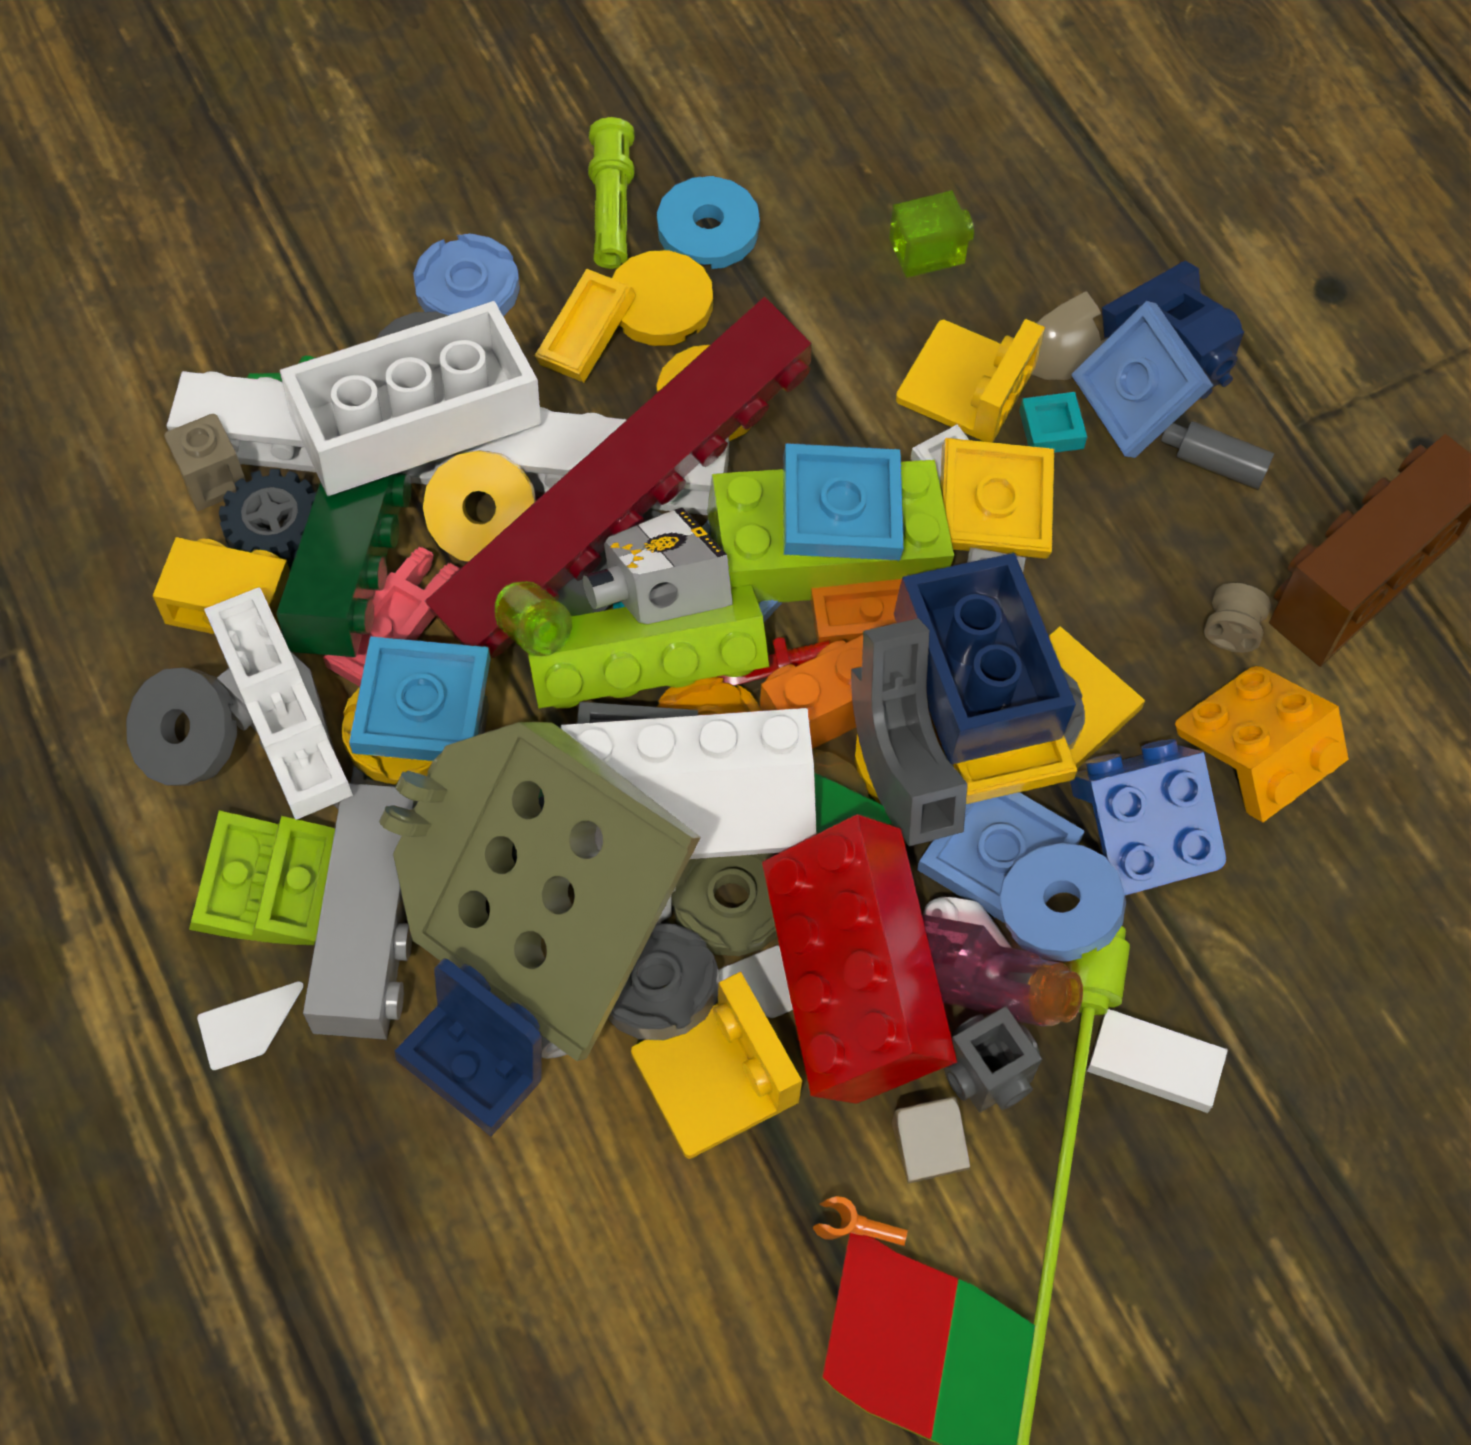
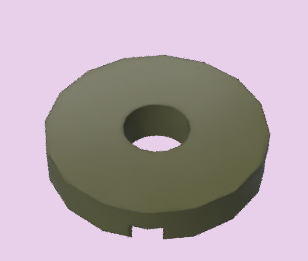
M768 853L690 859L676 885V891L672 893L671 906L677 924L697 933L706 942L707 948L715 955L741 956L764 948L777 937L762 862L775 855ZM731 883L742 886L747 891L749 898L739 907L728 908L719 904L714 894L722 885Z

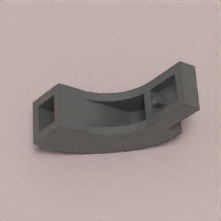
M919 618L863 631L862 667L851 669L853 710L863 758L873 787L887 816L894 827L901 829L903 839L908 846L964 832L967 782L944 755L932 727L926 691L930 630Z

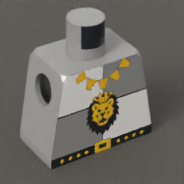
M683 507L608 537L604 544L608 568L583 576L584 590L593 609L621 601L635 619L642 624H651L733 605L727 554Z

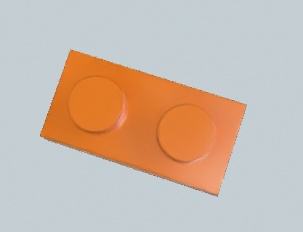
M902 579L811 588L810 600L817 643L827 640L830 641V644L840 640L847 643L862 636L865 630L896 624L894 609Z

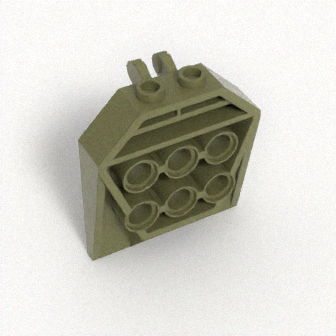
M518 722L446 745L442 753L430 765L427 776L411 771H403L395 788L399 794L410 800L418 801L416 807L409 810L395 805L386 806L379 820L380 825L384 829L401 835L393 857L412 940L440 961L446 958L459 968L463 964H467L477 970L489 983L492 994L508 1006L512 1002L520 1004L536 1018L540 1025L539 1032L544 1038L576 1061L587 1059L701 836L553 723ZM540 789H542L544 794L543 810L540 808L538 799ZM597 827L600 828L603 835L601 850L598 849L595 842ZM513 844L517 850L516 864L512 858ZM569 883L572 884L575 893L573 905L568 897ZM486 899L490 905L489 916L486 912ZM542 938L544 939L547 945L546 958L544 957L541 950Z

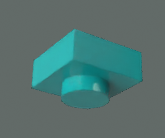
M1075 392L1022 398L1019 412L1028 446L1054 449V453L1084 449L1087 434Z

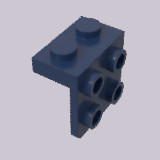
M443 958L434 968L437 1007L395 1050L396 1061L492 1137L541 1082L542 1036L539 1032L540 1025L536 1018L520 1004L512 1002L508 1006L492 994L489 983L477 970L467 964H463L459 968L450 960Z

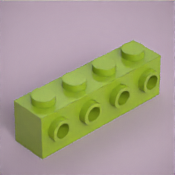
M752 585L731 588L733 605L651 624L639 623L626 607L524 625L538 709L551 706L570 708L584 700L606 696L625 698L638 693L640 690L661 686L685 687L693 684L696 680L722 675L741 677L755 669L769 667L763 615Z

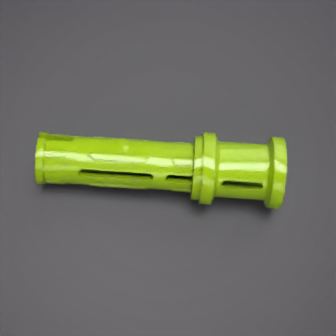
M614 117L599 119L589 129V140L591 145L594 146V158L589 162L588 174L596 189L594 261L598 266L608 269L619 268L621 263H625L628 259L626 243L627 186L634 177V164L629 159V147L634 142L635 132L629 122Z

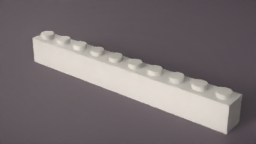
M182 371L167 423L168 431L209 414H216L238 456L240 464L316 472L289 414L282 382L266 377L248 379L230 377L218 372H205L202 374ZM540 407V425L404 470L403 474L410 475L411 483L428 484L437 468L455 455L477 450L501 453L520 465L533 484L535 496L541 497L624 423L626 419L607 418L597 413L580 415L552 412ZM729 437L725 440L728 443L727 448L712 464L707 467L698 464L684 477L686 480L685 486L671 501L664 505L656 502L651 508L672 511L683 507L691 514L708 515L707 507L712 474L727 473Z

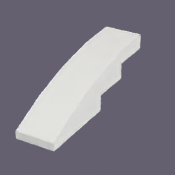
M258 587L205 608V613L295 820L352 797L353 794L331 747L323 724L304 686L296 663L261 588Z

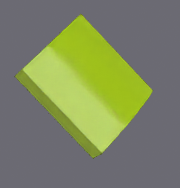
M219 810L189 930L269 943L315 945L335 828L298 819L295 820L285 816H281L279 824Z

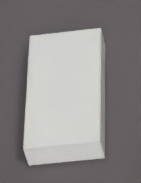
M1108 1009L1107 1014L1103 1015L1087 1072L1208 1113L1213 1106L1227 1049Z

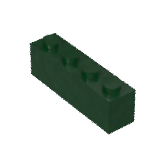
M403 471L330 496H327L320 481L277 610L282 635L291 652L356 657L362 635L370 634L373 627V599L375 591H382L385 587L387 578L386 555L388 549L396 548L398 543V515L401 507L407 508L410 503L411 478L409 474H403Z

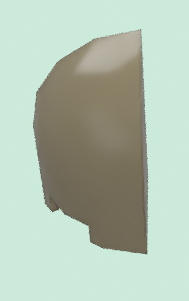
M1087 291L1061 304L1037 322V324L1044 326L1045 330L1038 360L1031 375L1045 380L1073 378L1071 374L1108 339L1107 337L1102 341L1100 340L1099 331L1093 318L1101 314Z

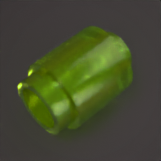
M528 581L512 583L506 586L497 596L495 602L497 625L528 654L538 657L551 655L560 650L569 639L572 630L570 612L562 603L538 584Z

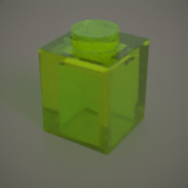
M952 190L893 205L889 239L906 278L965 263L968 241L973 240L974 227L970 213L967 209L961 210Z

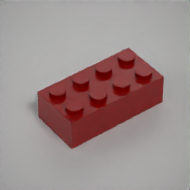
M856 814L763 861L766 885L810 1095L858 1104L957 1063L901 829Z

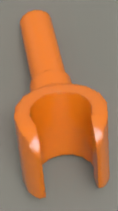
M835 1196L819 1204L826 1208H834L842 1219L839 1229L820 1223L813 1226L815 1233L823 1239L833 1240L851 1232L902 1246L905 1245L908 1230L870 1220L866 1216L857 1214L855 1206L845 1197Z

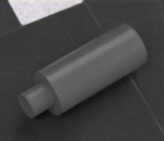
M1192 421L1188 428L1172 423L1165 430L1161 442L1179 449L1176 458L1256 490H1259L1275 454L1195 421Z

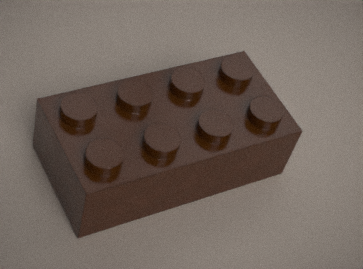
M1447 434L1441 436L1428 449L1422 445L1417 446L1398 469L1400 474L1392 481H1389L1386 477L1380 479L1362 500L1364 506L1358 512L1353 514L1349 510L1344 511L1325 533L1327 539L1316 548L1309 543L1290 562L1287 570L1292 575L1280 586L1273 597L1278 602V605L1269 624L1319 667L1325 664L1463 537L1471 524V453Z

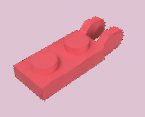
M423 547L415 549L396 573L391 572L387 576L384 589L382 591H375L373 599V627L370 634L362 635L356 657L325 655L323 659L326 667L360 687L370 636L416 641L435 617L424 601L459 571L460 568L452 563L444 565L423 590L418 585L428 571H430L434 555Z

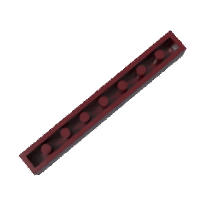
M764 296L424 602L430 611L461 645L489 647L491 658L502 654L515 641L517 634L514 631L530 616L536 620L550 611L560 598L557 592L573 577L580 581L583 579V576L595 570L602 560L600 553L605 549L604 544L608 537L643 523L644 518L642 515L656 502L664 505L671 501L685 486L686 480L684 477L698 464H701L703 467L712 464L727 448L728 443L725 440L740 426L745 430L754 426L768 411L769 404L767 402L782 388L786 392L792 391L806 378L811 370L808 365L811 363L812 343Z

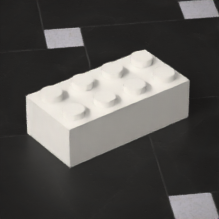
M495 301L280 370L289 414L327 496L541 424L538 379Z

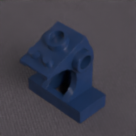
M1183 261L1102 307L1104 336L1109 338L1146 301L1156 303L1213 384L1201 398H1207L1212 393L1213 387L1219 384L1226 387L1232 382L1233 377L1230 375V371L1237 362L1236 354L1244 331L1242 330L1239 318L1231 309L1223 308L1219 303L1201 294L1198 267Z

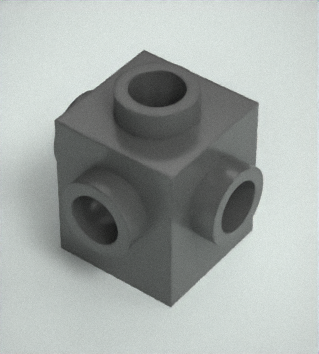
M1007 1006L986 1018L983 1014L977 1015L961 1024L952 1033L957 1063L944 1068L946 1078L957 1096L963 1101L970 1098L979 1113L996 1103L1001 1110L1007 1109L1021 1101L1033 1090L1029 1083L1032 1082L1042 1061L1039 1048L1028 1029L1024 1025L1017 1023ZM985 1063L994 1065L998 1071L992 1074Z

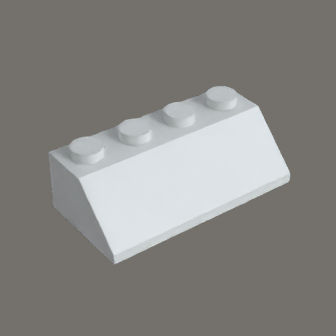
M807 708L561 725V729L701 836L690 859L781 853L816 835L814 762ZM597 827L595 842L598 849L601 850L603 835L600 828Z

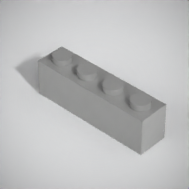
M348 783L353 796L340 801L303 1014L313 1034L387 1040L390 1019L399 1020L402 1012L404 986L403 982H396L399 960H409L412 937L409 924L405 923L406 911L393 857L401 835L384 829L380 825L379 820L386 806L395 805L412 810L416 807L418 801L410 800L399 794L395 787Z

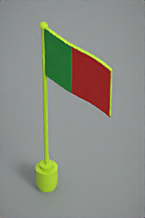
M1121 926L1112 941L1099 951L1095 948L1090 952L1082 953L1081 959L1064 962L1060 994L1065 999L1071 1001L1070 1007L1073 1010L1082 1013L1034 1324L976 1286L896 1253L873 1237L861 1236L850 1232L822 1379L837 1393L866 1413L939 1445H1029L1094 1015L1107 1014L1108 1008L1121 1005L1130 951V944L1125 940L1126 930L1123 926Z

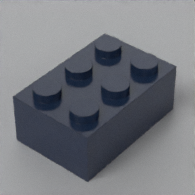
M1015 553L902 577L894 609V617L896 623L919 618L930 630L926 682L927 703L949 762L951 764L961 763L1062 739L1076 703Z

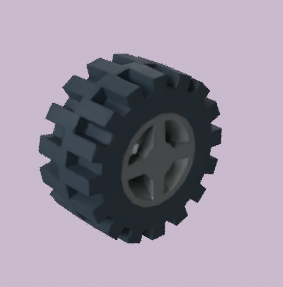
M270 469L269 476L263 477L260 470L251 473L253 480L246 482L243 478L239 479L234 483L236 492L228 490L223 497L225 506H220L219 517L228 548L250 553L254 550L271 552L281 559L287 560L288 567L290 568L293 565L317 492H314L312 485L306 479L300 482L298 474L288 471L285 477L282 476L280 469Z

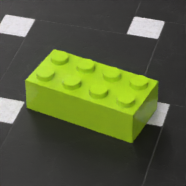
M935 460L901 462L904 548L900 560L784 555L783 469L712 474L707 507L711 538L727 554L731 588L752 585L758 604L766 600L778 601V603L807 601L811 599V588L902 579L904 576L950 567L954 558V552Z

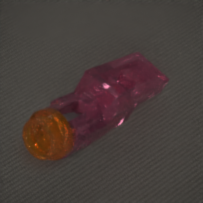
M922 914L943 1003L973 1009L988 1015L1007 1006L1017 1022L1038 1026H1055L1060 1022H1070L1079 1012L1083 999L1082 980L1076 972L1070 971L1065 964L1043 960L1033 952L1000 946L984 925Z

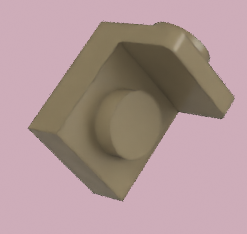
M209 414L165 433L166 442L179 467L197 512L224 501L223 497L228 490L236 492L234 483L241 478L245 480L238 456L216 414Z

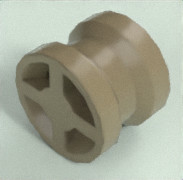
M1228 583L1216 588L1212 600L1215 613L1207 619L1204 629L1205 637L1217 647L1231 652L1243 653L1257 649L1264 633L1260 622L1267 618L1271 607L1269 597L1258 588L1243 583Z

